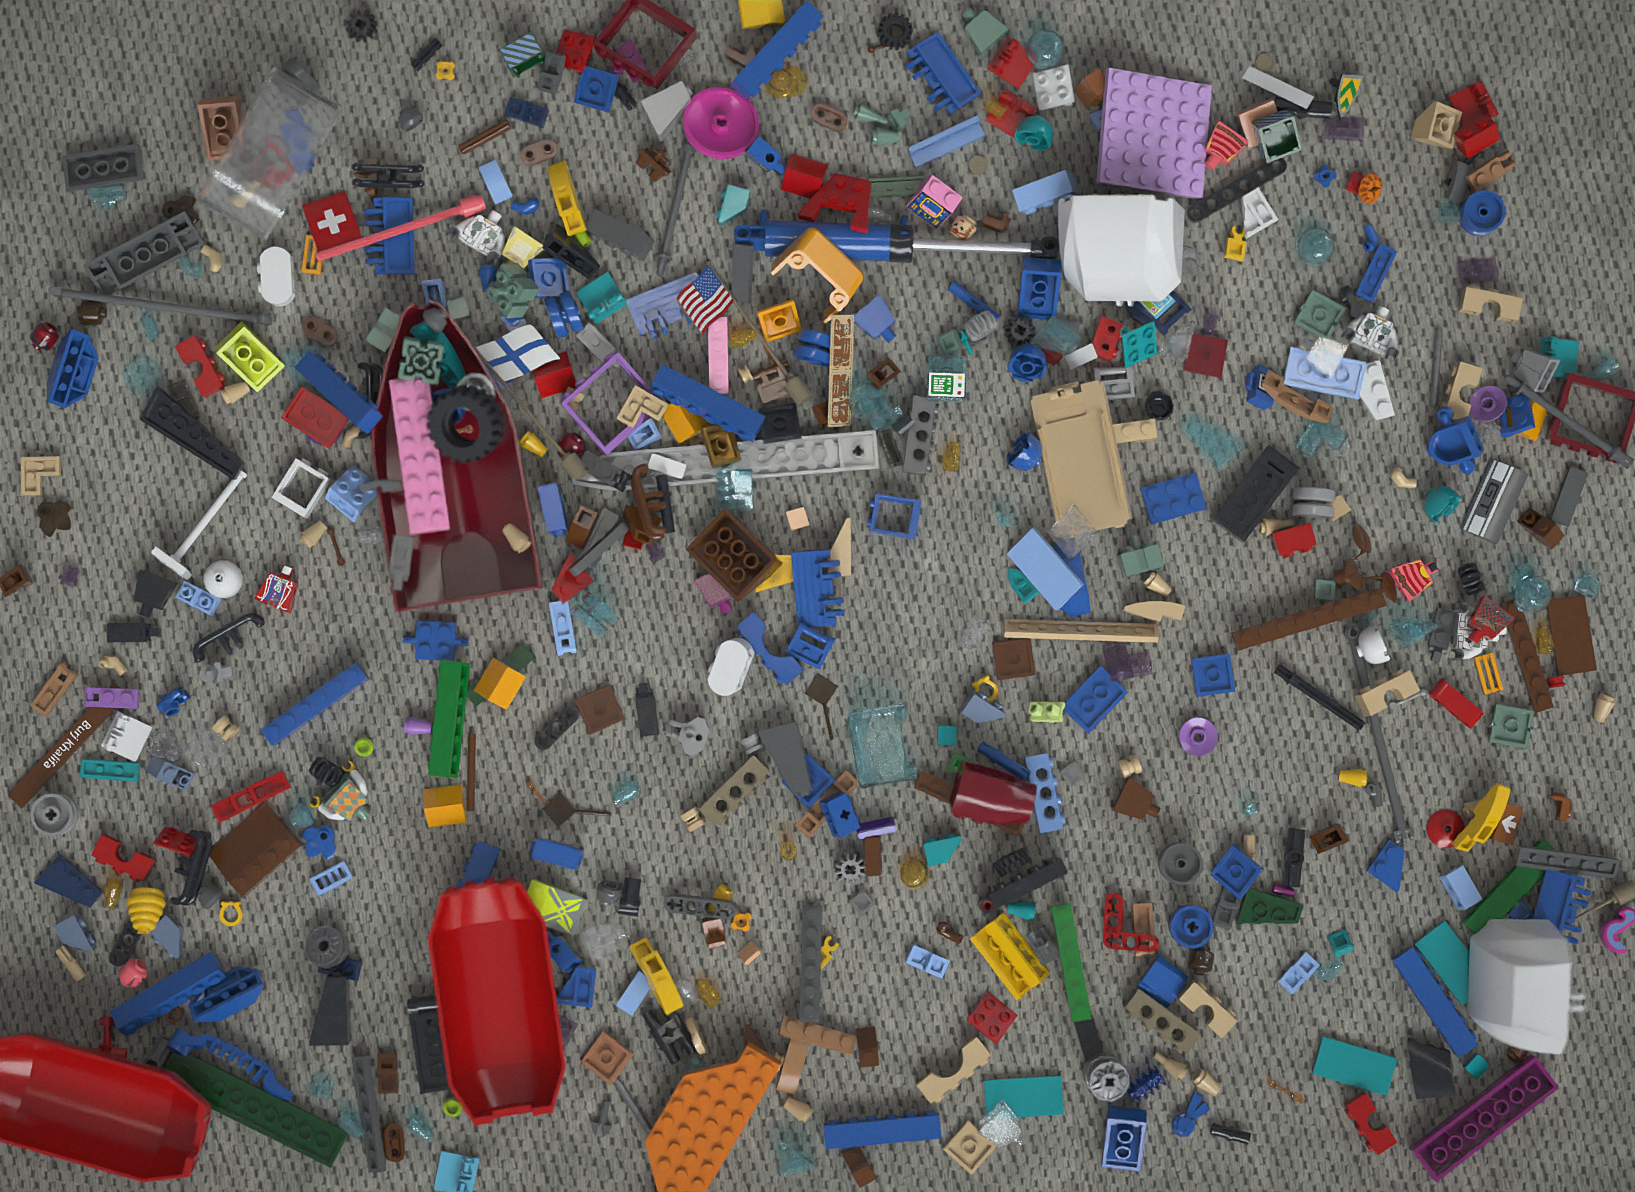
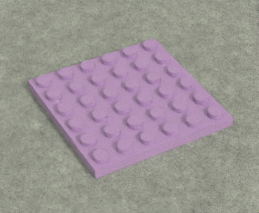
M1107 68L1105 72L1097 183L1202 199L1205 176L1204 163L1206 162L1205 148L1208 139L1212 86Z

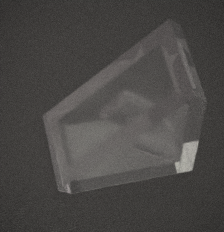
M1470 417L1481 443L1497 445L1500 438L1501 425L1483 422Z

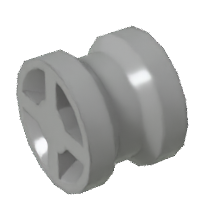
M758 733L741 740L742 745L746 747L745 752L747 755L764 747L763 743H760L758 739Z

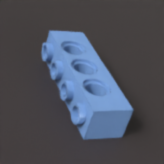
M1048 753L1024 757L1026 769L1031 771L1028 781L1037 784L1034 811L1039 833L1063 829L1065 818L1064 814L1059 811V805L1062 804L1060 794H1056L1055 787L1058 786L1056 775H1052L1051 768L1054 767L1052 756L1048 757ZM1040 768L1046 770V777L1044 779H1038L1036 776V772ZM1043 787H1047L1050 790V795L1047 798H1042L1040 795V790ZM1047 806H1052L1054 809V814L1051 817H1046L1044 814V809Z

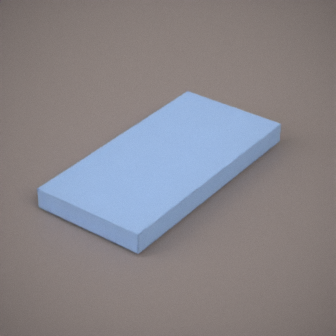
M1290 347L1283 384L1358 400L1366 362Z
M1032 528L1007 553L1055 610H1059L1084 585L1036 528Z

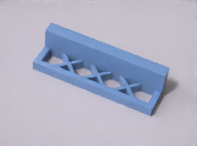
M978 115L908 147V153L915 168H919L985 137L979 124L980 119Z

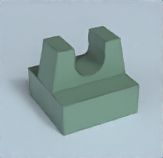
M896 108L890 112L887 118L899 133L906 127V121L911 116V113L908 109L899 112Z

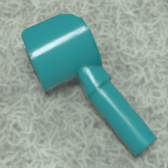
M961 330L962 337L957 332L960 341L965 345L969 355L973 354L967 340L966 330Z

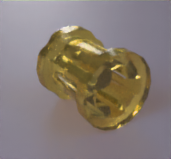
M993 96L983 110L991 112L999 121L1007 111L1008 106L1002 105Z
M785 843L780 849V855L785 860H793L797 856V848L793 843ZM787 846H791V850H794L790 857L783 853V849H787Z

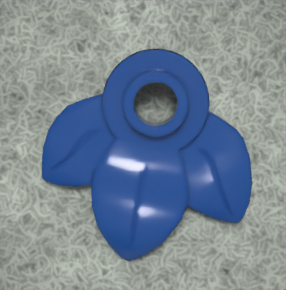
M322 825L319 828L309 827L302 833L301 836L308 841L305 847L308 857H315L321 853L326 860H330L334 856L336 845L333 841L335 832L332 827L328 825ZM323 832L327 834V838L322 836Z

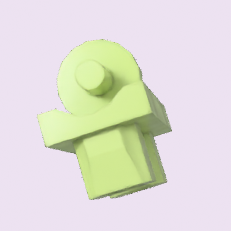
M1030 702L1028 710L1029 714H1031L1030 720L1032 722H1062L1065 703Z

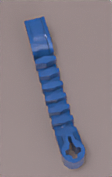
M177 1029L166 1045L167 1049L185 1058L194 1049L202 1051L206 1046L208 1047L207 1051L213 1054L215 1049L218 1048L220 1051L217 1056L223 1058L225 1053H228L230 1055L227 1060L231 1063L237 1057L239 1059L237 1066L240 1068L245 1062L249 1064L245 1070L246 1073L250 1074L254 1068L258 1069L252 1077L254 1082H257L263 1073L266 1074L263 1088L267 1093L290 1101L293 1097V1092L277 1082L274 1070L268 1067L266 1062L259 1061L257 1057L250 1056L247 1051L243 1052L237 1046H231L227 1041L223 1042L218 1037L210 1036L208 1032L206 1035L193 1037Z

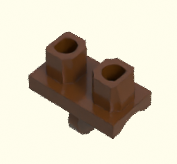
M655 147L652 152L648 148L641 149L638 152L640 156L635 163L641 169H645L650 164L654 169L648 176L654 182L671 173L665 166L669 162L665 157L668 153L666 149L659 151Z

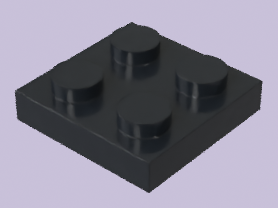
M796 403L758 409L759 413L765 416L761 427L764 444L802 438Z

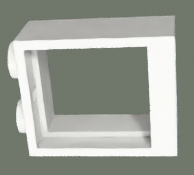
M302 458L301 461L298 459L294 460L272 498L308 519L331 479L327 477L329 473L320 468L316 471L311 467V462ZM300 467L323 480L306 509L283 495Z

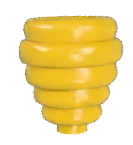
M140 887L130 891L126 905L133 928L138 930L139 934H149L150 931L156 928V924L160 920L159 917L163 914V909L166 906L164 893L161 890Z

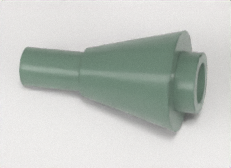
M863 103L856 105L853 110L852 116H855V121H875L883 125L887 124L888 118L878 115Z

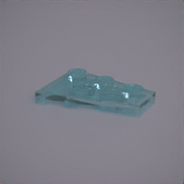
M1195 416L1180 429L1218 472L1248 446Z

